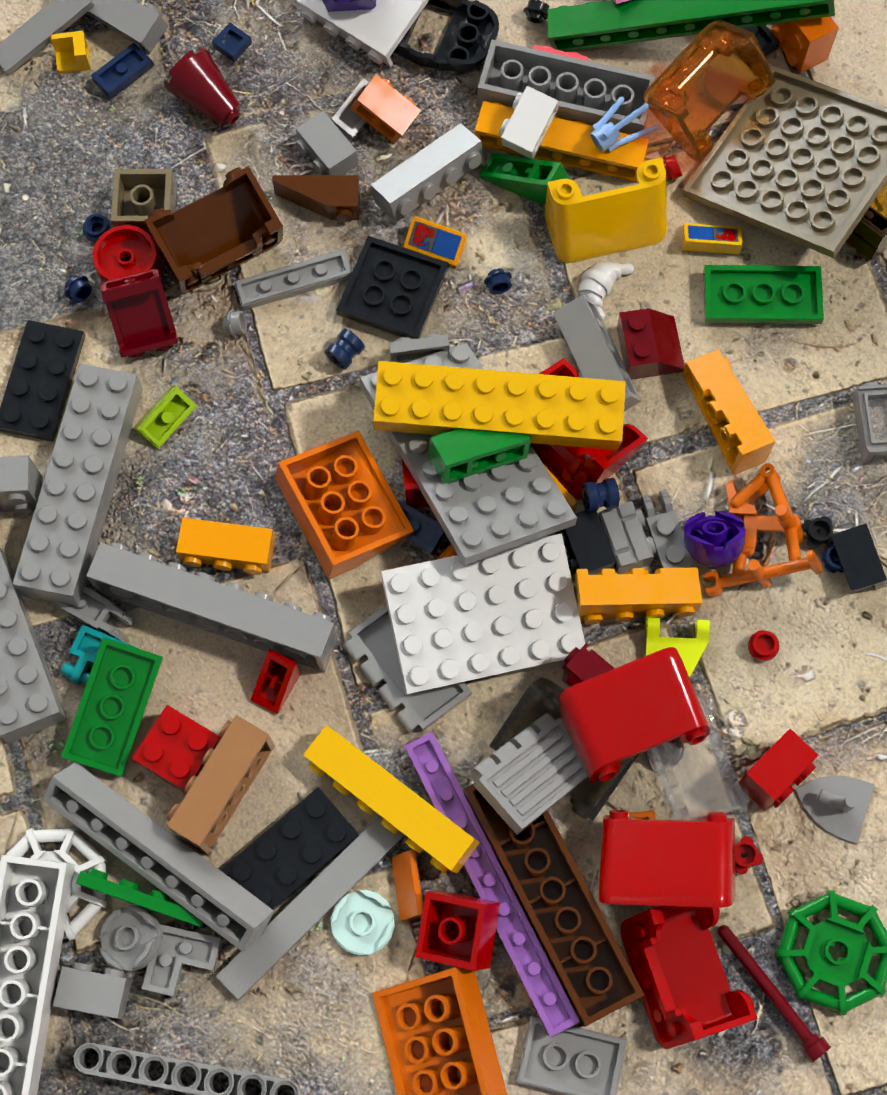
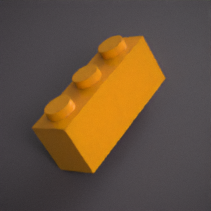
M182 517L176 553L180 561H183V564L187 566L201 567V564L213 565V568L221 571H231V568L243 569L248 574L260 575L261 572L270 573L276 538L273 529Z

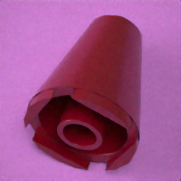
M202 46L197 47L200 52L194 54L192 50L189 51L171 68L169 74L172 78L169 83L164 80V87L167 91L219 125L224 126L228 124L231 126L241 116L239 113L241 105L209 52Z

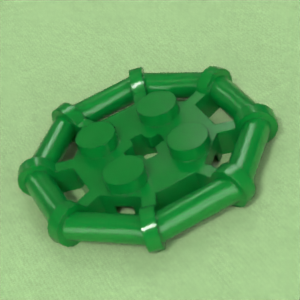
M827 890L826 894L795 909L791 907L788 910L787 914L789 916L778 951H775V958H779L796 992L794 996L799 1001L801 999L836 1011L841 1016L846 1015L847 1011L878 996L882 998L886 994L887 931L876 912L878 909L873 904L868 906L835 894L834 890ZM828 908V919L816 925H813L806 919ZM837 908L861 916L857 923L838 917ZM866 923H868L880 947H872L870 942H867L864 936L865 932L862 929ZM799 925H801L807 931L802 949L792 950ZM836 943L841 944V951L845 952V957H839L835 961L828 950L829 947H834ZM872 954H880L881 956L873 979L867 973ZM792 957L803 958L806 968L812 975L806 982H804ZM859 979L867 984V987L846 997L845 986ZM817 981L836 987L837 996L833 997L812 989Z

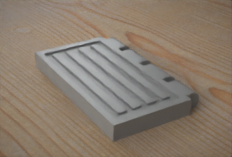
M387 605L348 632L350 639L343 644V648L355 663L366 657L367 660L359 666V669L373 687H376L383 681L386 683L377 692L392 711L403 705L404 709L396 717L408 733L413 732L418 727L422 731L426 730L472 695V691L465 682L411 694L405 693Z
M547 713L532 723L530 727H527L512 738L510 742H507L492 753L490 758L487 757L471 770L472 776L477 781L474 784L475 788L516 835L588 778L587 772L562 720L558 718L555 721Z

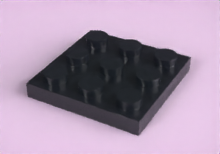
M368 236L336 309L337 315L401 337L419 339L448 272L449 263Z

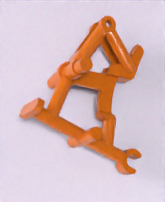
M770 463L762 465L760 473L739 492L734 480L726 484L730 513L740 519H744V529L746 528L745 545L742 553L733 562L732 574L719 576L714 571L703 574L707 582L716 581L714 587L705 589L710 597L719 596L723 592L722 588L758 581L762 588H769L772 584L771 578L813 569L816 574L823 573L821 562L813 550L806 551L807 557L801 559L799 544L805 539L801 528V520L796 514H793L780 483L781 477ZM768 490L776 506L775 513L777 516H759L758 510L753 505ZM758 531L782 532L785 534L789 557L788 562L762 567L758 560L752 559L747 564L749 570L745 571L747 557L752 556L755 552Z

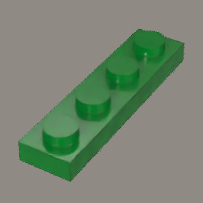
M90 868L88 873L80 871L76 882L77 885L197 927L201 926L202 921L183 906L168 902L170 896L165 893L151 889L150 895L137 891L139 884L122 878L119 884L107 880L108 873L94 868Z

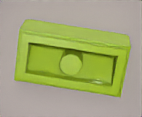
M171 386L132 429L156 449H159L197 405L177 386Z

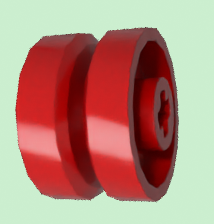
M131 225L115 226L104 232L95 242L92 252L93 263L102 283L154 269L159 270L160 277L162 278V261L156 244L149 233L140 227Z

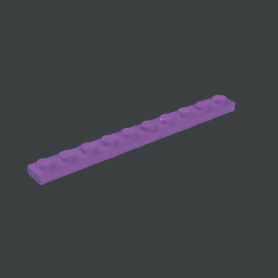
M433 732L404 745L434 807L480 842L465 862L464 867L481 899L500 902L496 931L548 1035L551 1038L580 1023Z

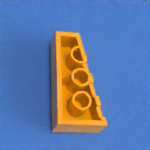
M715 350L686 362L682 374L732 474L736 475L765 463L775 444V439L733 374L728 359L726 357L723 358L719 350Z
M698 567L659 568L655 570V574H649V571L644 568H632L624 574H618L615 572V569H601V573L595 575H588V569H577L573 584L578 616H580V621H584L588 625L599 624L603 622V619L615 618L616 622L631 621L636 616H646V619L663 618L664 614L676 613L678 617H687L694 615L695 611H699L702 605Z

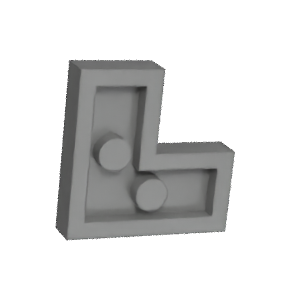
M159 924L161 930L160 947L154 959L147 966L142 990L175 997L183 964L215 971L223 941L222 938Z

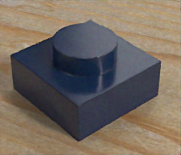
M229 23L215 37L212 44L213 48L235 62L252 44V40L249 35L232 23Z

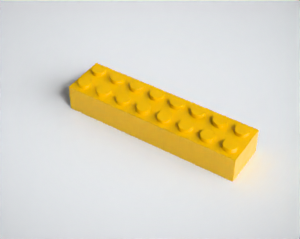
M378 361L373 430L437 435L457 429L527 434L531 438L530 443L618 450L623 436L626 381Z

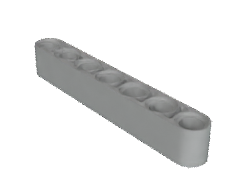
M85 1043L74 1054L75 1067L84 1074L196 1095H247L245 1087L252 1079H257L261 1083L262 1092L260 1095H278L279 1089L284 1085L291 1086L295 1095H302L301 1087L295 1081L101 1044ZM95 1049L98 1052L99 1061L95 1067L88 1068L85 1064V1055L89 1050ZM123 1055H127L131 1060V1068L126 1074H120L117 1070V1061ZM159 1061L164 1067V1073L160 1079L155 1081L149 1076V1067L153 1062ZM192 1067L197 1074L196 1081L193 1085L187 1087L181 1081V1074L185 1068ZM220 1073L226 1074L229 1079V1086L222 1093L217 1092L213 1087V1080Z

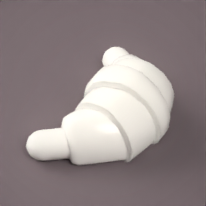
M596 262L582 274L578 295H584L593 300L604 320L605 314L602 310L604 298L608 296L615 281L619 280L621 275H630L634 272V266L630 263Z

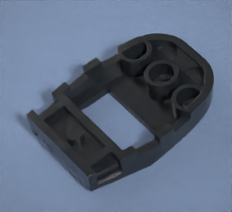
M429 0L426 6L453 15L436 55L418 52L407 44L419 16L394 50L395 53L417 65L454 72L469 71L486 60L491 40H496L498 36L499 20L496 13L489 6L477 0L473 2L468 0Z

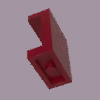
M158 269L100 283L101 295L108 309L121 357L138 358L143 356L146 351L154 349L165 351L172 348L173 344L178 343L176 328Z

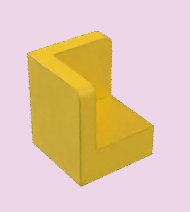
M83 30L51 35L59 74L91 70L89 45Z

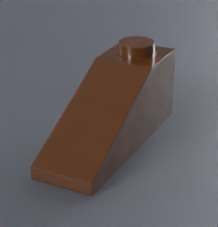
M272 175L275 195L330 220L340 222L359 220V175Z

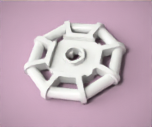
M71 826L69 829L34 830L30 828L26 830V835L6 855L22 857L32 847L34 852L30 857L32 859L75 864L67 913L80 899L90 903L71 922L68 915L66 917L63 939L74 940L77 938L76 934L102 907L106 908L108 903L105 901V894L94 890L93 896L84 893V887L76 884L80 871L87 872L90 868L106 873L107 856H102L78 832L79 829ZM42 842H63L60 850L42 851L40 847ZM73 845L89 861L79 865L68 854L71 846Z

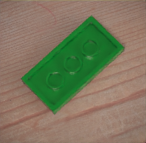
M704 265L705 323L822 324L824 320L821 266Z
M103 637L61 757L122 777L163 657Z

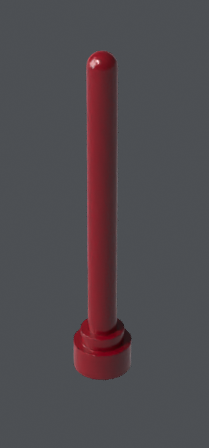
M727 925L719 926L717 930L718 935L803 1042L801 1044L804 1049L802 1053L808 1061L813 1063L831 1048L823 1036L819 1037L817 1033L812 1034Z

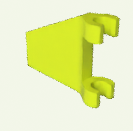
M647 618L645 623V656L665 648L674 647L682 658L690 678L709 642L710 620H697L695 622V638L659 637L660 618Z

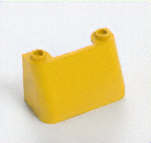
M662 157L642 162L636 172L638 184L582 196L578 184L573 180L559 179L548 182L544 216L557 258L565 263H574L660 243L665 238L667 232L666 170Z

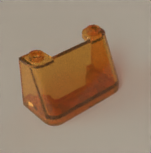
M719 20L708 24L646 89L643 98L645 103L649 105L650 111L690 158L701 162L713 148V140L706 133L741 95L749 98L760 97L765 94L776 80L755 34Z

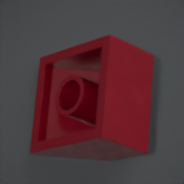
M650 308L619 312L617 332L623 362L631 380L683 372L685 365L674 316Z

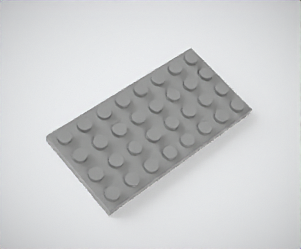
M467 343L449 348V351H440L406 362L483 369ZM377 372L360 377L359 383L373 409L375 407ZM386 431L463 565L576 525V515L531 444L528 458L443 484L428 457L430 438L436 435Z

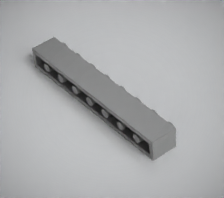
M76 762L52 776L43 797L44 802L243 952L263 934L274 910Z

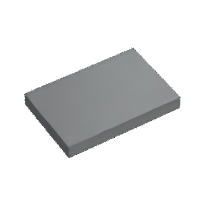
M530 1016L516 1083L565 1095H616L627 1039L575 1026L550 1038L541 1019Z

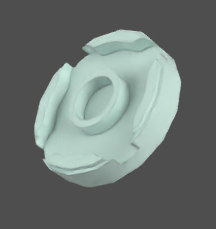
M369 890L349 893L342 897L334 907L331 916L332 934L337 944L348 953L358 956L373 955L384 949L391 940L395 929L394 913L388 901L378 893Z

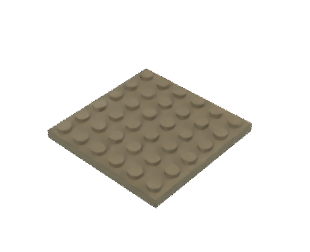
M772 65L682 189L683 196L831 258H835L887 183V107Z

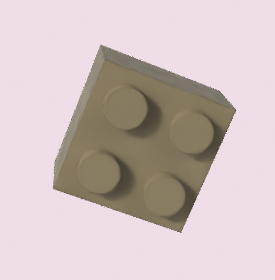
M114 169L111 223L113 227L131 225L140 227L149 233L144 220L148 218L152 211L163 208L164 210H171L172 213L176 212L177 184L172 169Z

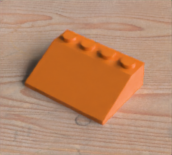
M359 430L278 462L275 480L328 580L355 569L414 533L409 520Z
M454 967L372 993L397 1095H507L475 971Z

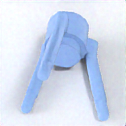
M620 97L600 121L592 126L594 131L590 133V137L595 146L601 152L605 150L612 152L619 146L659 130L660 126L654 125L617 140L620 137L619 130L649 108L647 103L633 111L616 125L612 122L606 124L624 102V97Z

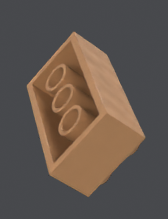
M237 715L232 722L228 720L219 733L221 740L215 749L210 748L202 760L203 769L198 776L193 775L184 790L187 793L181 804L176 803L167 816L169 821L167 827L176 836L206 854L210 853L275 747L268 733Z

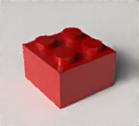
M166 705L132 759L140 767L187 794L184 790L188 781L193 775H199L204 767L202 760L210 748L215 749L221 738L219 735Z
M789 728L740 779L737 785L764 811L770 805L777 808L795 790L790 785L794 783L798 786L816 768L812 762L819 755Z
M444 890L426 891L415 957L472 971L489 969L500 902Z

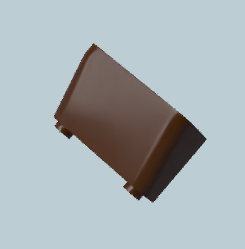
M249 166L242 170L238 167L229 171L225 175L226 180L222 188L172 213L171 210L158 208L152 211L148 218L144 220L150 235L182 294L193 291L271 250L283 240V225Z

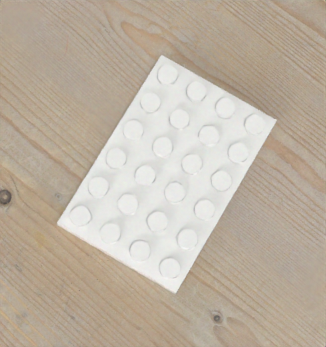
M562 533L538 538L467 565H463L459 556L456 555L380 571L406 694L565 660L575 647L580 650L585 644Z

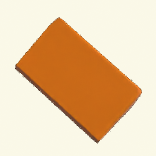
M408 850L392 858L399 916L402 921L419 919L422 917L423 911L416 852Z

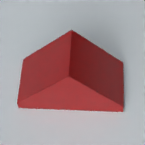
M269 649L251 701L278 714L301 674L298 664Z

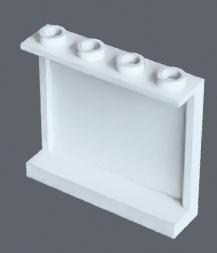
M297 0L302 9V16L311 23L318 21L324 25L323 28L332 36H342L345 38V42L353 49L358 51L361 48L367 52V56L375 63L381 64L383 62L390 67L393 65L390 58L391 54L429 1L376 0V7L371 10L328 12L322 0Z

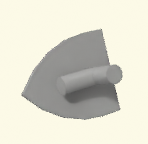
M827 776L812 780L795 789L802 807L816 824L826 832L842 840L858 844L874 784L847 776Z

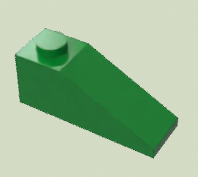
M491 153L479 174L483 180L544 205L546 204L548 182L570 179L560 162Z
M457 429L450 432H442L431 437L428 457L442 483L446 484L528 458L531 438L527 434Z

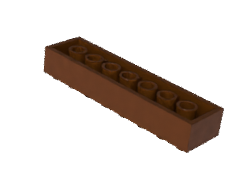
M474 784L464 788V795L582 1027L584 1028L643 997L644 993L548 810L516 835L475 788Z

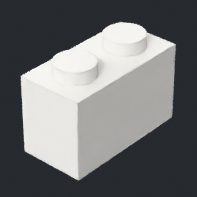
M527 86L523 94L520 92L517 94L512 105L515 111L510 119L506 118L499 134L502 135L501 141L503 146L533 159L559 107L558 100Z

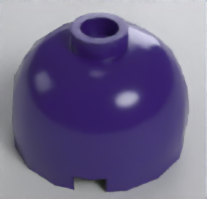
M715 511V516L705 517V512L698 513L685 522V548L691 558L701 565L710 568L726 566L734 562L744 549L746 533L744 522L734 514L723 511Z

